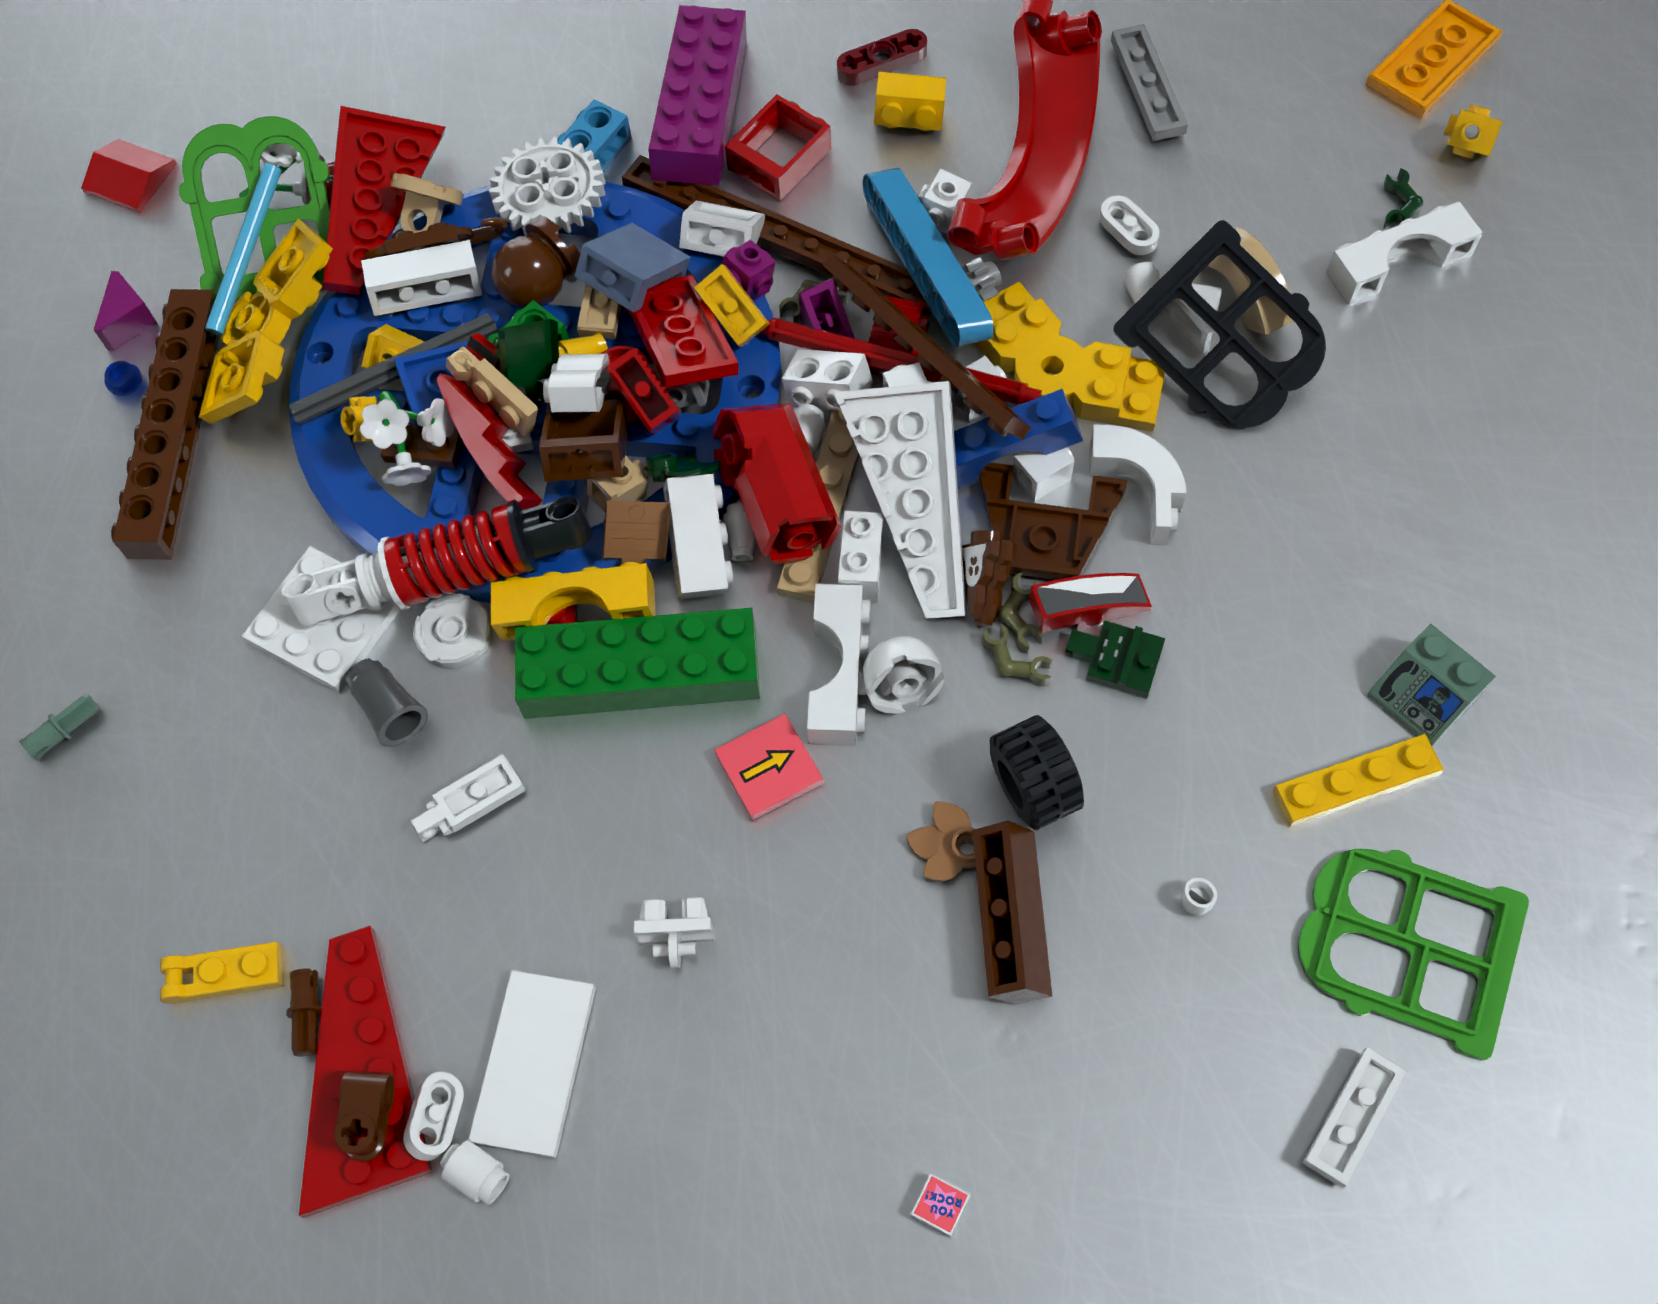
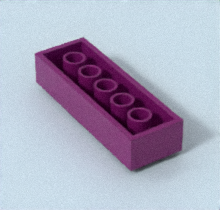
M679 5L648 148L651 180L720 186L726 157L725 145L729 141L747 44L745 10Z

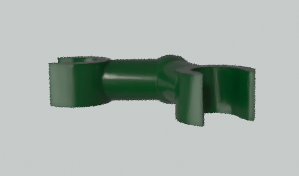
M1400 168L1397 177L1399 182L1392 180L1386 174L1384 181L1385 190L1390 194L1399 195L1405 204L1399 210H1391L1387 214L1383 229L1392 222L1400 224L1402 221L1411 218L1423 206L1422 197L1417 195L1408 184L1410 175L1405 169Z

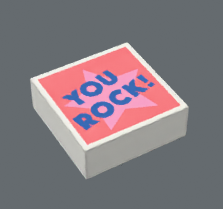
M930 1173L910 1216L951 1238L971 1194Z

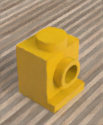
M385 324L369 333L361 366L367 369L425 341Z

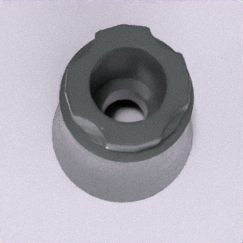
M370 658L361 660L347 673L345 680L351 689V694L363 709L382 745L395 746L404 743L423 728L428 718L427 709L414 699L378 660L373 661Z

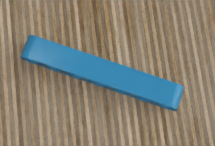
M893 168L865 174L862 180V187L869 207L952 346L960 347L991 339L993 336V321L987 307L900 168Z

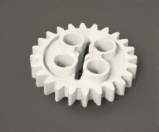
M540 137L537 146H532L526 141V150L520 151L517 148H512L513 158L501 157L504 167H494L496 177L490 178L492 188L489 189V193L496 214H500V217L505 219L507 223L510 222L513 231L522 226L524 235L527 236L525 225L538 215L549 218L560 228L563 227L567 233H571L570 224L576 223L581 227L584 226L582 216L593 218L594 212L592 207L602 206L600 197L606 194L603 170L601 169L600 161L594 159L593 152L591 150L584 151L582 143L572 148L569 138L560 145L556 137L551 139L550 144H545L542 137Z

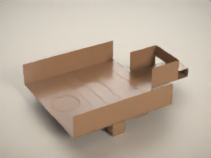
M606 501L605 519L603 521L602 560L604 558H621V564L626 562L643 564L646 563L645 559H664L666 565L670 519L669 502Z

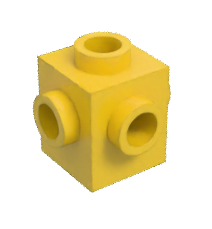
M1470 104L1468 111L1460 109L1458 116L1451 114L1443 135L1449 136L1447 144L1454 146L1452 150L1454 154L1471 159L1474 153L1490 156L1503 121L1489 117L1490 109ZM1470 125H1476L1478 127L1477 134L1472 138L1466 137L1465 129Z

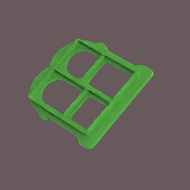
M265 116L248 122L243 128L233 124H216L201 130L187 145L182 160L184 182L179 186V195L183 202L190 205L205 271L200 277L201 289L213 290L217 296L224 277L212 228V220L218 216L247 212L261 174V156L269 146L274 144L290 145L300 153L304 163L311 200L307 205L279 210L268 208L259 233L264 261H267L277 247L274 236V228L277 225L293 223L297 219L301 221L313 220L317 225L319 236L327 242L330 205L325 182L329 179V168L324 161L320 160L318 150L310 135L293 121L277 116ZM218 153H228L236 157L241 162L246 174L249 188L248 194L245 197L209 202L205 197L201 170L204 162L210 156ZM324 268L316 271L313 275L323 285ZM258 272L244 275L236 300L247 291L252 294L257 292V287L253 283Z
M1355 848L1339 853L1331 858L1316 877L1313 888V903L1316 910L1305 920L1299 935L1298 949L1300 960L1311 981L1324 993L1343 1001L1346 1010L1353 1015L1366 1016L1370 1012H1374L1453 1041L1454 1048L1463 1055L1479 1061L1489 1059L1493 1054L1529 905V899L1526 894L1503 886L1490 890L1414 864L1410 856L1400 850H1391L1386 854L1372 849ZM1373 870L1400 878L1405 882L1406 891L1395 925H1387L1367 918L1353 907L1348 896V889L1354 876L1363 871ZM1426 890H1434L1486 908L1493 913L1494 921L1484 956H1474L1423 938L1416 933L1415 925ZM1357 933L1406 950L1410 955V961L1400 996L1396 998L1390 997L1340 977L1333 968L1330 959L1331 947L1334 941L1344 934ZM1430 961L1442 962L1470 972L1477 977L1478 986L1470 1018L1467 1022H1459L1428 1011L1420 1005L1419 997Z

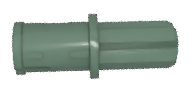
M85 694L57 716L50 713L48 715L49 719L19 742L38 761L65 738L70 740L72 738L70 732L98 712L99 706L89 695Z

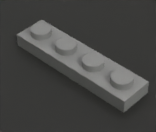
M1142 24L1112 31L1111 43L1152 140L1158 141L1186 134L1187 121L1145 25Z

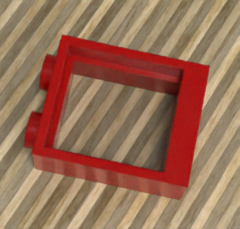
M776 94L725 145L727 169L781 202L831 150V127L822 118L811 115L801 109L795 102L788 101ZM779 127L807 143L784 167L756 151Z

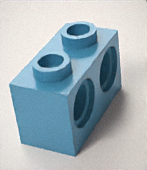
M594 99L585 110L578 114L575 122L565 133L558 137L557 141L558 144L562 145L569 138L572 148L582 143L584 151L591 150L594 159L600 161L601 169L604 172L632 139L628 116Z

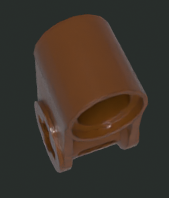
M345 1072L343 1075L334 1135L337 1146L355 1161H372L384 1149L389 1114L395 1093V1081L392 1073ZM363 1130L368 1132L367 1137L359 1138L357 1145L353 1142L354 1137L362 1136Z

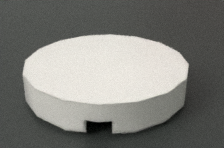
M461 593L445 594L440 598L431 600L425 606L426 610L422 612L420 617L418 615L414 622L413 637L421 655L431 664L445 669L461 668L475 662L486 652L492 640L491 620L485 607L480 602L478 603L476 600L471 599L470 596Z

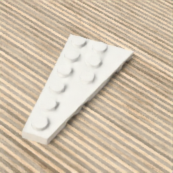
M944 381L833 392L846 420L850 435L860 454L863 467L884 518H886L892 532L893 540L908 571L909 579L925 618L966 616L950 382Z

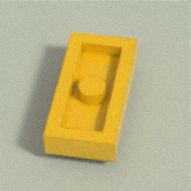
M721 264L694 287L739 347H743L770 324L724 264Z

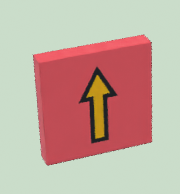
M785 713L714 749L718 761L752 821L824 784L822 775Z

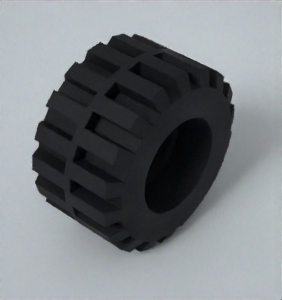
M1035 715L990 737V757L997 778L1015 812L1029 827L1037 831L1083 808V786L1077 767L1062 738L1045 719Z

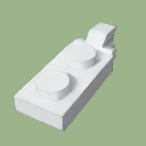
M501 754L433 794L434 799L426 804L428 811L411 820V823L423 842L441 832L444 836L453 833V831L454 833L526 790L505 755Z

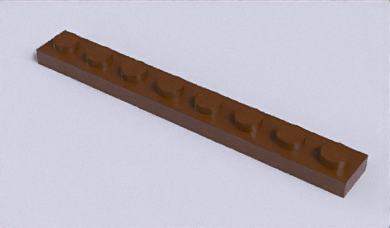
M830 254L823 266L833 274L831 279H833L835 286L845 293L849 291L854 293L851 300L868 313L872 310L875 313L872 319L888 332L893 329L897 333L894 339L902 347L910 352L915 349L920 354L917 357L919 363L933 373L938 370L943 374L939 380L940 382L949 381L951 391L956 394L961 391L965 394L966 397L963 403L979 415L983 412L988 415L990 419L987 421V425L1003 437L1010 433L1023 440L1032 428L855 268L835 255Z

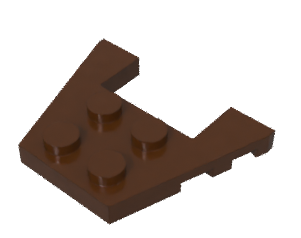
M991 462L980 471L979 478L990 528L992 531L1002 532V540H1011L1017 545L1016 558L1011 562L1010 574L1017 575L1022 572L1024 576L1053 580L1081 576L1125 494L1127 480L1093 476L1089 509L1085 510L1010 500L1014 465Z

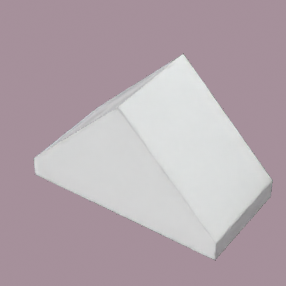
M1192 283L1193 289L1218 311L1222 288ZM1174 299L1164 310L1202 355L1209 350L1214 330L1183 300Z

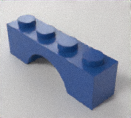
M1063 389L1011 408L1032 427L1023 440L1010 433L1005 437L999 435L987 425L990 417L955 430L954 443L958 489L977 482L980 471L987 464L1004 455L1019 451H1039L1048 455L1082 442L1083 438L1074 410Z

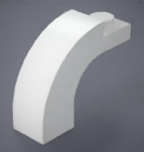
M1093 424L1089 444V476L1122 478L1138 486L1146 495L1150 505L1151 545H1167L1170 532L1177 530L1178 512L1182 511L1187 494L1185 479L1177 461L1163 445L1140 431L1117 425Z

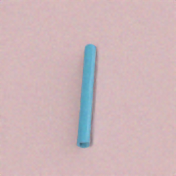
M264 163L205 329L213 334L223 335L280 178L282 170L273 164Z

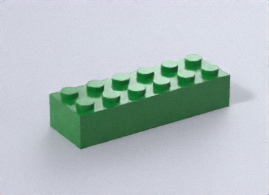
M752 608L515 627V701L524 719L760 699L756 627Z

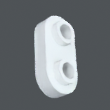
M1116 195L1107 198L1102 203L1099 216L1100 223L1124 248L1136 255H1146L1156 249L1160 236L1159 227L1131 199Z
M439 1071L432 1073L419 1085L403 1137L404 1145L413 1157L422 1161H430L439 1157L450 1146L464 1098V1090L461 1082L448 1072ZM435 1093L441 1097L442 1104H437L436 1102H434L431 1094ZM420 1133L426 1134L429 1137L430 1145L424 1144L420 1140Z

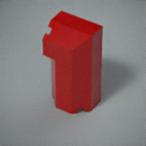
M791 403L721 409L713 427V439H721V449H714V461L720 460L721 465L718 471L723 484L733 486L738 491L761 553L766 557L769 554L774 563L780 564L808 559L813 556L811 549L821 544L823 550L831 546L842 526Z

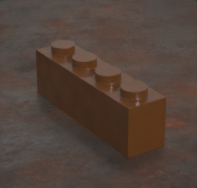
M1009 820L972 830L988 997L1012 1004L1053 997L1035 833Z

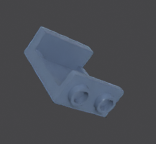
M630 223L583 244L574 277L630 311L636 312L643 306L647 289L667 279L685 276L691 257L638 225Z

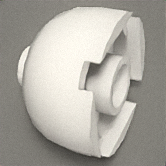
M912 636L893 637L879 643L868 654L863 666L866 694L870 698L873 707L884 713L900 714L906 712L901 705L916 700L919 701V707L932 700L944 685L945 677L942 672V665L936 654L928 644Z

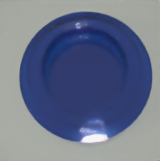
M116 361L105 370V386L109 392L116 396L132 394L142 383V373L137 366L129 362Z

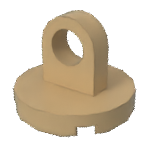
M393 174L390 185L392 188L406 192L401 214V225L404 231H413V233L426 231L430 225L440 223L444 203L461 206L464 196L460 190L451 187L443 188V186L436 185L432 181L405 174ZM423 211L427 216V224L422 230L417 231L414 227L413 219L417 213Z

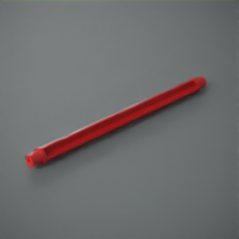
M778 318L767 319L770 324L758 333L768 336L770 340L801 348L865 354L869 366L884 370H891L899 365L917 363V357L919 356L824 330L811 329L808 326ZM920 363L927 381L933 383L940 382L939 379L943 374L938 370L933 373ZM966 368L1002 401L1021 405L1042 396V390L1031 388L1027 383Z

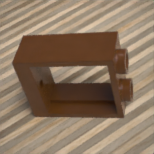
M624 398L604 399L601 410L590 413L551 412V406L548 403L539 444L545 482L623 477L628 438Z

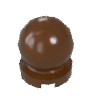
M538 215L525 225L527 236H518L503 244L493 260L491 276L494 288L509 305L523 309L534 300L540 306H544L552 302L560 293L563 279L571 283L578 280L574 275L580 257L579 250L574 243L567 247L556 234L561 228L545 216Z

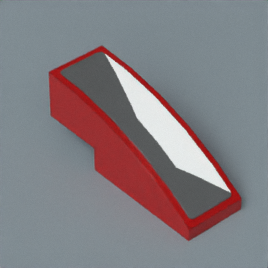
M1100 573L1057 579L1031 585L1029 602L1041 633L1075 625L1076 629L1080 630L1102 624L1104 620L1110 622L1151 611L1152 609L1140 575L1135 573Z

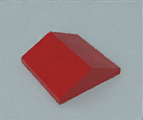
M117 139L93 152L81 189L86 194L141 213L177 165V162L171 157Z

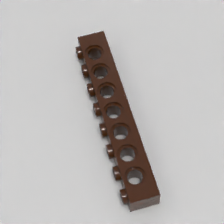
M171 289L168 303L163 306V324L161 333H158L156 336L154 363L149 366L148 375L150 381L147 394H144L141 400L142 415L140 424L134 430V450L132 457H129L127 461L128 476L125 489H122L120 492L118 519L111 529L113 543L127 559L172 560L202 420L199 418L220 337V335L213 334L205 329L216 299V294L213 290Z

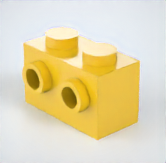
M878 72L874 125H883L887 128L906 127L917 128L921 131H941L946 78Z

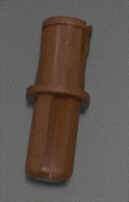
M309 968L290 972L291 1001L290 1007L286 1011V1016L292 1019L291 1050L294 1056L297 1057L311 1056L317 1051L316 1017L321 1015L322 1008L318 1006L317 998L318 971H311Z

